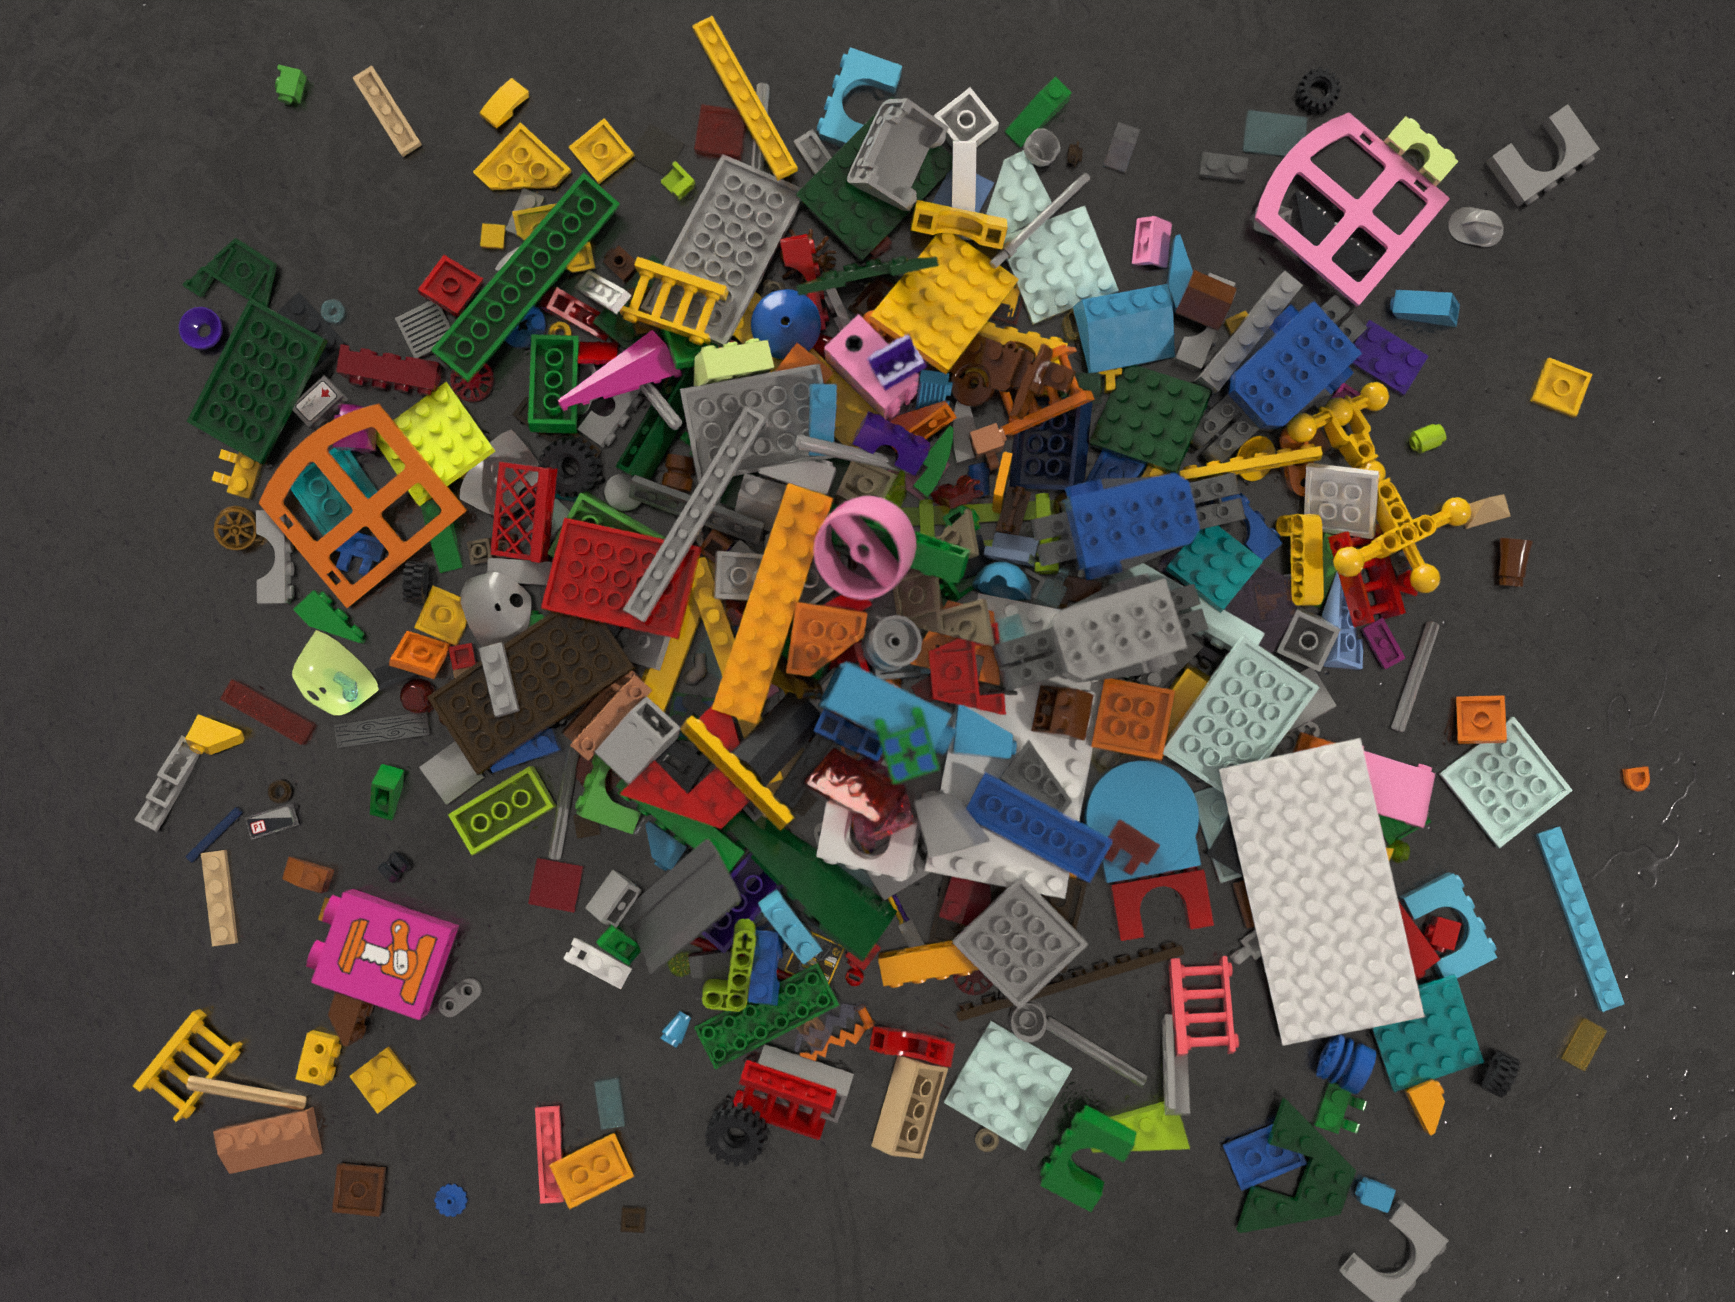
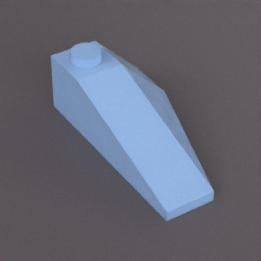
M1336 572L1322 618L1341 630L1323 666L1362 670L1363 640L1358 639L1357 627H1353L1338 572Z

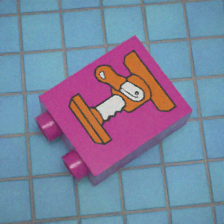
M355 889L343 892L341 898L332 895L322 918V922L331 925L326 942L315 941L306 963V967L315 970L311 983L418 1020L425 1017L430 1010L459 925Z

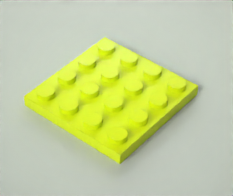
M447 382L439 386L436 392L432 391L431 396L427 395L393 420L446 486L453 483L495 452V449ZM377 431V446L396 474H400L405 469V464ZM416 483L408 490L419 506L432 498L420 483Z

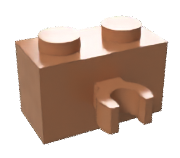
M997 423L970 432L969 439L975 461L986 457L990 471L999 468L1000 464L996 453L1002 451L1005 441H1007L1003 428H998Z

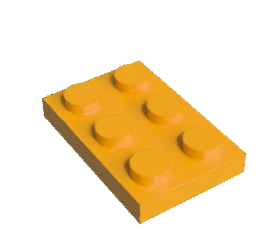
M614 1132L549 1165L569 1209L634 1177Z

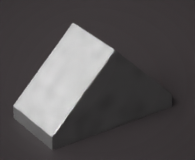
M1118 122L1103 165L1104 167L1125 174L1140 129Z

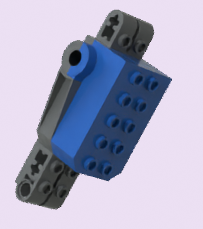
M1337 293L1321 307L1313 301L1298 312L1292 304L1288 305L1273 320L1272 325L1225 382L1223 397L1202 416L1191 441V444L1198 450L1211 438L1214 439L1200 453L1208 462L1220 461L1222 464L1256 431L1271 432L1284 426L1296 414L1306 411L1331 395L1354 373L1349 365L1362 353L1352 342L1368 327L1354 312L1338 326L1335 324L1350 310L1349 306ZM1232 419L1233 423L1219 435L1217 432Z
M1176 473L1159 477L1100 479L1065 488L1067 499L1060 502L1062 513L1033 519L1030 522L1035 541L1057 536L1059 538L1058 541L1036 546L1041 567L1073 559L1076 571L1084 569L1086 580L1124 572L1178 547L1191 544L1200 529L1246 518L1241 498L1225 502L1221 500L1224 497L1240 494L1235 473L1189 483ZM1211 500L1214 501V504L1199 508L1195 507V504Z

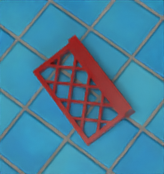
M499 462L490 555L531 560V562L537 563L548 561L549 554L547 553L550 549L557 468ZM506 468H513L518 475L511 483L505 478ZM530 471L538 472L537 483L533 486L524 477ZM519 480L528 489L521 496L512 487ZM508 490L516 499L509 506L503 501V494ZM531 493L536 500L535 506L529 510L522 499ZM517 503L526 512L518 520L510 510ZM505 513L514 522L506 530L500 523L501 517ZM527 516L533 522V529L528 533L520 524ZM515 526L523 534V537L516 543L508 534ZM503 536L511 545L506 551L498 550L499 540ZM525 539L531 545L530 555L523 554L518 547Z

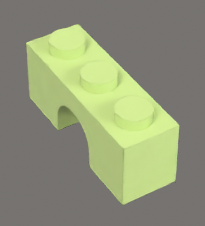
M1406 116L1384 140V143L1400 156L1410 149L1420 151L1424 157V164L1418 172L1435 186L1442 181L1458 162L1453 152L1442 148L1433 135L1426 134L1420 129V125L1415 120L1409 119Z

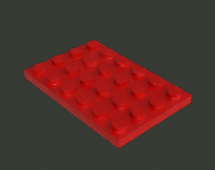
M564 518L541 609L679 640L701 548L691 545L646 622H643L623 609L665 539Z

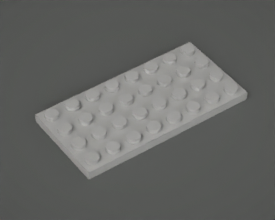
M722 154L664 263V266L727 287L729 293L726 301L719 299L718 302H715L704 332L709 334L711 343L720 347L730 342L780 245V239H783L801 205V202L795 197L801 187L782 179L777 181L775 176ZM656 278L641 306V312L649 315L652 314L663 284L660 279ZM678 285L671 287L660 317L661 319L670 322L674 321L684 294L683 287ZM699 292L693 294L682 326L696 329L707 299L705 294Z

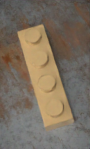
M373 66L354 76L353 80L402 157L421 146L420 140Z
M227 850L201 853L212 946L238 943Z

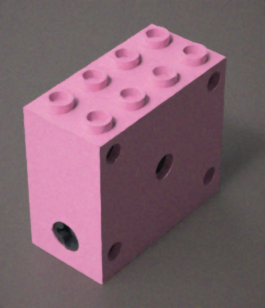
M858 314L824 347L825 360L885 420L892 421L900 414V409L904 404L908 406L916 399L919 375L916 373L885 391L873 374L867 358L875 351L885 348L888 344Z

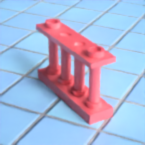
M1227 956L1220 958V965L1185 967L1184 964H1181L1180 958H1171L1168 961L1175 1056L1187 1055L1191 1047L1227 1046V1054H1233L1236 1051L1235 1048L1239 1047L1238 1034L1234 1033L1229 982V977H1232V964L1228 962ZM1220 975L1222 989L1187 990L1182 987V979H1185V976ZM1223 999L1224 1012L1189 1014L1188 1011H1184V1002H1187V1000ZM1225 1022L1226 1036L1191 1038L1190 1035H1186V1026H1189V1023Z

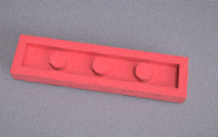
M560 1106L536 1107L540 1204L564 1202L565 1199L549 1166L563 1158Z

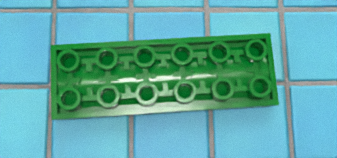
M816 963L780 982L777 1006L754 1004L748 1002L747 999L746 1007L743 1010L736 1012L724 1011L695 1026L694 1029L714 1069H717L840 1004L819 963Z

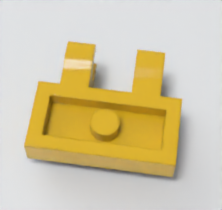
M221 449L219 458L234 463L235 467L232 476L214 471L212 481L227 485V493L251 500L262 464L240 452L235 454Z

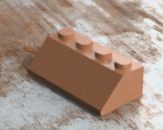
M314 1107L223 1126L213 1131L218 1156L229 1174L323 1153Z

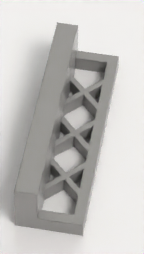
M1165 1014L1162 1020L1165 1115H1189L1188 1054L1185 1056H1175L1173 1015Z

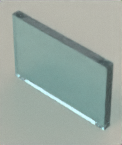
M1248 110L1243 151L1286 156L1305 137L1307 117Z

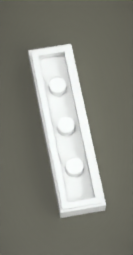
M590 270L584 274L574 287L583 295L615 314L619 312L631 297L626 290Z

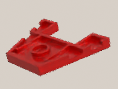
M998 622L991 623L994 644H1000ZM957 638L929 651L933 699L1006 715L1004 693L979 695L975 646H982L984 644Z

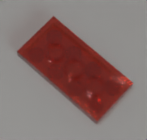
M835 748L828 753L805 781L806 786L877 827L907 792L902 784H893L891 778Z

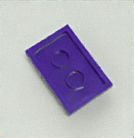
M1368 320L1365 324L1368 328L1354 342V345L1362 354L1351 365L1399 395L1404 396L1427 360L1428 355L1373 321Z

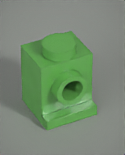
M278 65L277 69L281 73L275 82V90L279 95L278 101L286 104H292V102L300 103L306 81L305 74L300 69Z

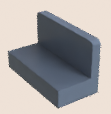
M996 532L992 547L985 546L984 555L994 561L1034 567L1037 557L1036 546L1040 544V541H1035L1034 538Z

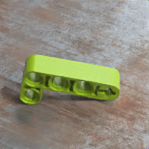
M741 919L735 924L727 980L709 979L703 984L702 1003L705 1007L735 1012L741 1011L746 1007L756 942V928L751 920ZM743 933H747L746 940H742ZM744 953L746 956H738V954ZM742 974L744 976L736 977L735 975ZM733 995H739L740 997L735 998V997H732V996H733Z

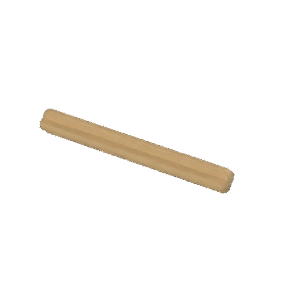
M189 1076L186 1086L188 1090L304 1110L307 1100L305 1096L196 1076Z

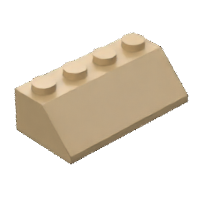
M897 1056L874 1134L872 1147L891 1156L923 1158L947 1075V1067L917 1058Z

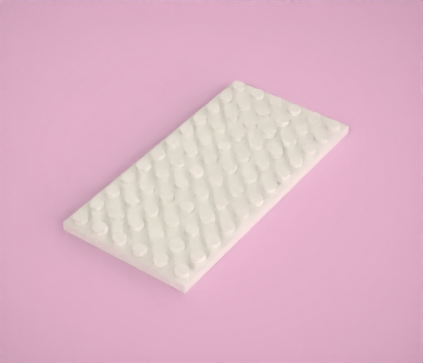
M1357 738L1219 769L1283 1046L1424 1017L1361 739Z

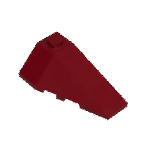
M951 876L939 910V917L969 925L991 904V884Z

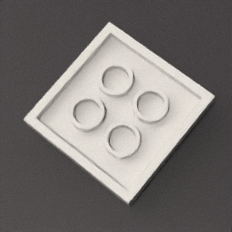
M1308 463L1306 466L1304 514L1319 515L1322 520V532L1339 534L1349 531L1350 536L1373 539L1376 530L1379 471Z

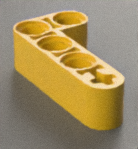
M1317 514L1279 516L1276 521V531L1280 536H1290L1291 593L1293 603L1298 606L1320 605L1324 596L1322 520Z

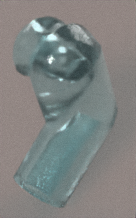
M338 671L333 677V681L342 686V696L346 701H355L358 697L357 682Z

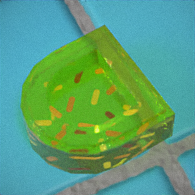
M690 950L678 953L668 961L669 969L674 976L684 977L689 974L688 954H690Z

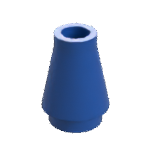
M981 462L968 465L969 471L967 473L975 489L976 496L990 495V469L987 467V463Z

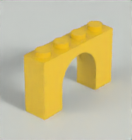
M986 322L979 331L981 336L1000 342L1004 348L1008 341H1014L1019 347L1033 353L1034 359H1036L1042 344L1047 345L1052 350L1060 345H1068V343H1064L1063 339L1058 337L1046 339L1040 337L1041 334L1036 332L1020 333L1014 327L1005 326L1004 329L995 327L996 324ZM974 368L966 372V374L972 371L978 372L983 376L985 383L988 382V376L982 369ZM973 380L971 383L978 384V381ZM1046 388L1043 395L1034 394L1035 397H1049Z

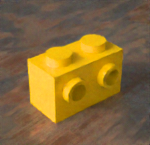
M315 1030L308 1032L295 1079L320 1086L329 1083V1080L332 1081L336 1067H333L335 1057L338 1058L341 1051L339 1037Z

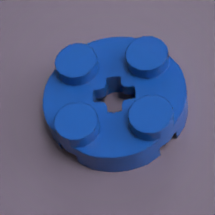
M536 306L522 320V322L524 320L528 321L526 325L529 328L518 331L519 326H517L505 340L512 347L517 349L531 348V334H546L544 315Z

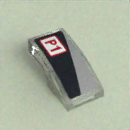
M293 803L245 817L251 840L299 825Z

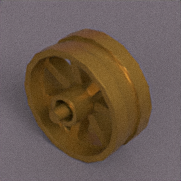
M231 506L225 508L216 517L213 529L215 538L220 545L227 549H245L256 538L255 516L245 507ZM239 512L237 520L233 521L229 513ZM244 514L251 521L242 524L240 520ZM225 515L231 525L219 524V521ZM253 525V535L242 528ZM218 528L228 529L229 532L222 538ZM242 534L249 538V540L240 543L239 535ZM231 535L235 536L236 544L229 543L226 540Z

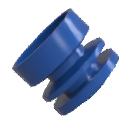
M1343 1034L1333 1035L1321 1053L1316 1076L1323 1080L1327 1078V1081L1331 1084L1339 1079L1340 1088L1356 1095L1362 1090L1372 1072L1376 1059V1050L1361 1043L1356 1044L1353 1048V1039L1345 1038Z

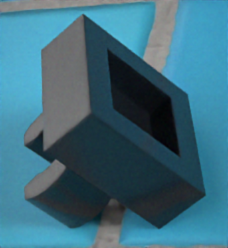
M1204 640L1202 643L1203 648L1199 651L1203 655L1199 665L1207 670L1212 661L1219 665L1224 658L1225 652Z

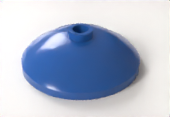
M777 290L763 297L756 305L751 318V331L754 339L759 338V341L768 340L772 357L784 360L796 343H799L807 351L814 347L821 331V318L816 305L806 295L798 296V291ZM783 318H788L790 320V323L788 325H782L781 320Z

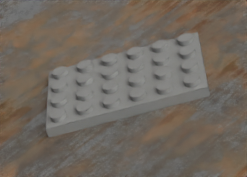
M820 363L680 389L698 483L703 478L745 406L763 415L767 420L733 476L758 472L760 468L834 458L831 456H809V451L797 449L795 446L797 436L809 437V384H824Z

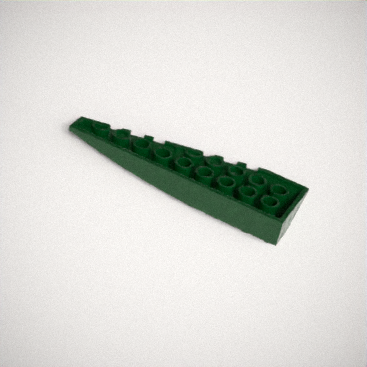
M741 809L722 828L725 832H732L738 838L736 843L742 849L746 847L753 854L751 858L777 885L783 884L786 887L787 895L793 901L798 900L805 907L804 912L809 918L814 916L821 923L819 928L861 962L866 959L897 913V910L889 902L882 900L870 887L864 886L839 865L826 863L823 861V858L816 857L817 849L785 828L780 831L763 815L754 822Z

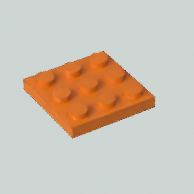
M1112 678L1104 679L1091 747L1162 761L1175 690Z

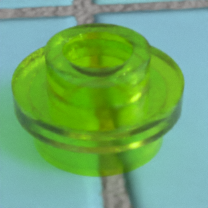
M1395 840L1390 848H1394L1391 858L1395 863L1407 861L1410 856L1408 843L1402 840Z

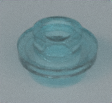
M335 299L327 300L321 307L322 317L330 323L340 321L345 313L344 306ZM332 308L337 309V313L335 315H330V310Z

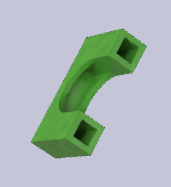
M595 754L592 760V765H594L592 772L587 774L584 781V787L586 788L583 796L578 797L575 809H577L576 814L633 834L641 812L614 802L609 798L605 790V778L610 767Z

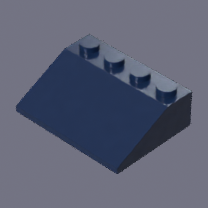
M1035 397L1038 406H1041L1042 409L1049 406V397ZM1088 402L1014 435L1010 487L1016 488V486H1020L1027 491L1063 494L1066 493L1065 488L1085 483L1092 402Z

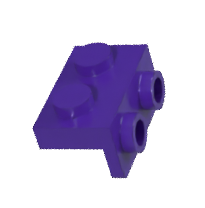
M909 335L896 339L892 344L875 351L867 358L873 374L885 391L927 367Z

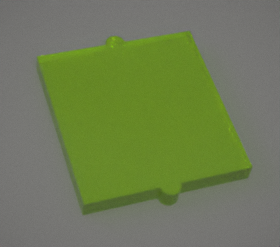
M900 470L884 498L899 509L907 496L906 477L903 470Z

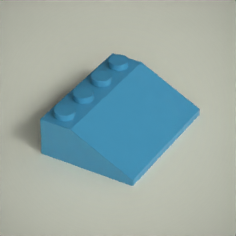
M1167 284L1082 299L1073 306L1089 374L1175 357L1173 305Z

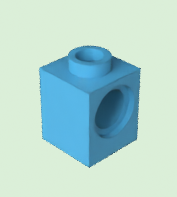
M1363 1177L1362 1182L1357 1184L1355 1195L1361 1204L1389 1213L1396 1190L1389 1185Z

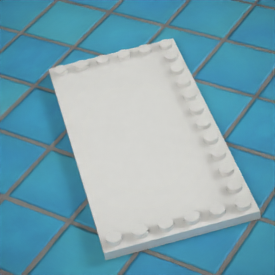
M980 593L977 595V600H987L988 610L994 611L995 622H998L1000 643L1048 629L1054 615L1061 611L1060 609ZM1044 653L1023 660L1024 663H1027L1030 661L1043 658L1045 656ZM976 655L977 675L979 679L983 657ZM1019 661L1000 666L999 671L1020 665ZM1000 675V685H999V686H1003V687H1004V684H1003V681H1002V678H1001V675ZM1059 675L1014 689L1018 692L1017 695H1005L1006 715L967 707L1013 734V740L1017 741L1016 753L1011 755L1009 760L952 754L953 737L947 750L940 790H944V794L953 792L966 809L984 773L987 772L1005 782L1000 777L1025 743L1030 740L1072 800V803L1063 814L1079 822L1104 679L1075 683ZM1040 685L1075 688L1094 695L1085 741L1065 739L1031 731ZM956 704V709H955V714H954V719H953V725H952L953 728H955L956 713H957V706H958L957 704ZM979 823L977 824L988 836L990 842L935 857H929V854H927L924 871L1003 887H1009L1016 879L1022 876L1039 894L1065 899L1070 872Z

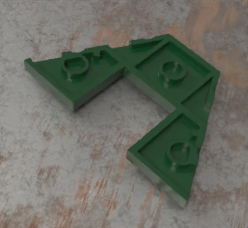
M900 256L892 258L891 261L882 262L881 259L875 258L867 260L866 265L858 266L857 263L843 265L844 270L822 273L823 277L796 287L799 296L845 286V282L887 273L894 276L937 267L939 264L937 256L914 259Z
M1283 1098L1267 1142L1270 1145L1309 1156V1160L1295 1198L1251 1185L1236 1228L1238 1233L1341 1215L1356 1170L1286 1098Z

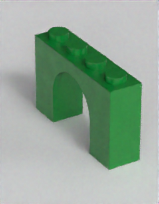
M1086 1105L1081 1113L1077 1112L1071 1123L1073 1125L1071 1130H1065L1061 1138L1062 1144L1060 1147L1056 1145L1053 1149L1050 1163L1045 1162L1040 1172V1175L1043 1176L1040 1186L1091 1212L1102 1196L1104 1181L1080 1169L1072 1160L1071 1155L1080 1149L1093 1148L1124 1162L1135 1145L1137 1132Z

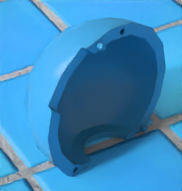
M994 562L986 565L977 573L973 581V587L985 595L1015 601L1031 600L1032 586L1028 576L1018 566L1008 562Z

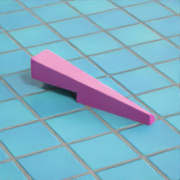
M652 330L561 397L558 403L560 408L565 411L568 409V406L579 403L586 405L590 403V400L602 396L604 399L637 390L643 384L654 382V384L661 383V379L670 376L678 378L681 376L680 369L676 370L667 345Z

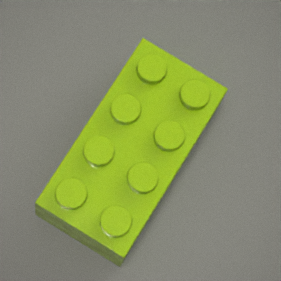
M529 766L451 812L448 816L471 855H475L557 807L534 766Z

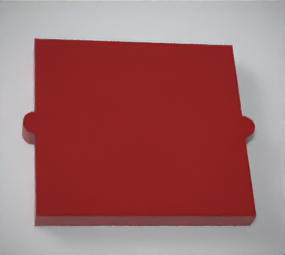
M601 341L580 342L578 363L607 364L617 357L618 344Z

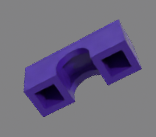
M868 411L855 433L852 444L871 454H874L881 445L893 446L897 450L894 465L915 476L928 456L931 443L922 436H916L905 430L904 427L885 420L881 415Z

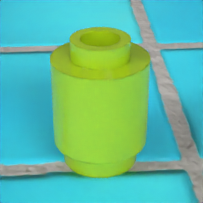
M1431 424L1413 431L1411 438H1409V443L1414 451L1423 453L1441 446L1442 442L1446 441V433L1440 424Z

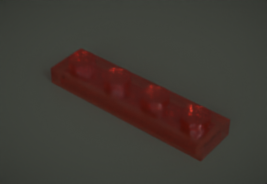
M231 679L220 698L225 703L300 745L305 743L314 727V724L235 679Z

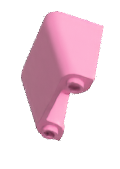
M1364 751L1378 814L1399 822H1405V824L1413 827L1424 828L1435 773L1431 772L1432 768L1422 764L1414 767Z

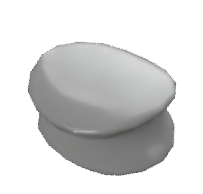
M626 473L612 476L607 481L603 490L605 502L619 511H630L637 508L641 502L629 498L633 477Z
M1035 1000L1028 1001L1020 1009L1015 1005L1012 1006L1009 1013V1024L1014 1035L1024 1042L1031 1043L1039 1040L1044 1035L1047 1019L1045 1010L1039 1002Z

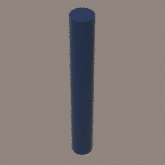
M236 806L186 855V858L190 862L197 859L243 813L241 809Z

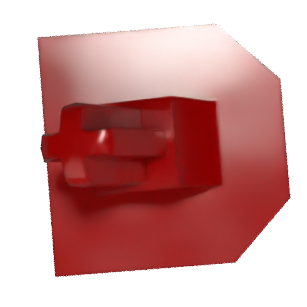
M862 639L831 660L828 670L836 668L841 663L853 664L859 662L861 670L870 674L867 665L868 661L864 657L862 649Z

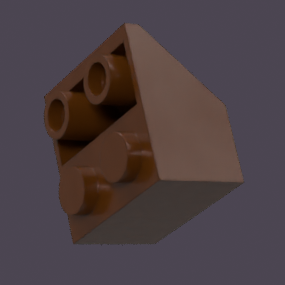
M1040 685L1031 731L1065 739L1085 741L1094 695L1075 688Z
M335 992L328 1017L342 1045L348 1047L363 1038L367 1027L364 1025L366 1016L369 1017L371 1015L374 1004Z

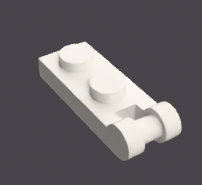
M574 937L571 943L573 946L569 952H566L563 959L622 989L632 967ZM581 950L587 952L584 960L577 957Z

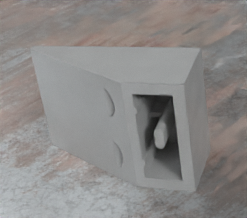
M646 696L625 716L597 748L595 754L629 785L679 738L681 728Z
M922 828L913 872L907 880L895 881L889 875H872L868 873V870L864 869L883 900L930 873L924 871L928 850ZM890 841L871 852L870 855L885 853Z

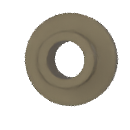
M982 1128L977 1132L975 1142L981 1151L990 1152L998 1146L999 1137L988 1128ZM984 1136H990L991 1141L984 1143L982 1141Z

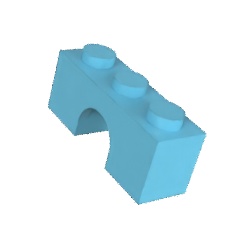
M778 889L758 902L763 914L803 965L822 951L817 939L806 925L802 924Z

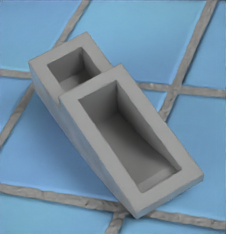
M956 401L954 414L957 418L952 421V427L954 428L952 447L955 463L960 465L974 461L975 456L969 439V433L977 429L970 406H965Z

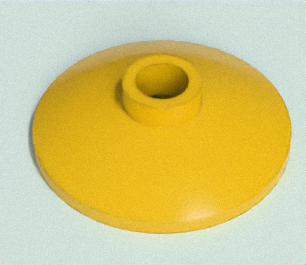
M1259 435L1253 436L1242 444L1237 457L1250 459L1254 458L1253 455L1263 452L1272 455L1275 454V448L1270 439ZM1270 469L1239 475L1245 480L1257 481L1267 475Z

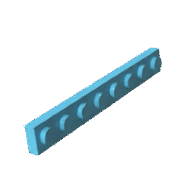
M1556 826L1536 834L1537 840L1598 1008L1601 1012L1624 1005L1625 1003L1561 827Z

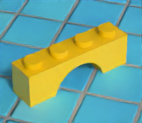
M917 200L911 220L912 231L931 235L937 233L958 234L976 241L979 245L997 249L1003 248L1008 228L1007 219L920 200Z

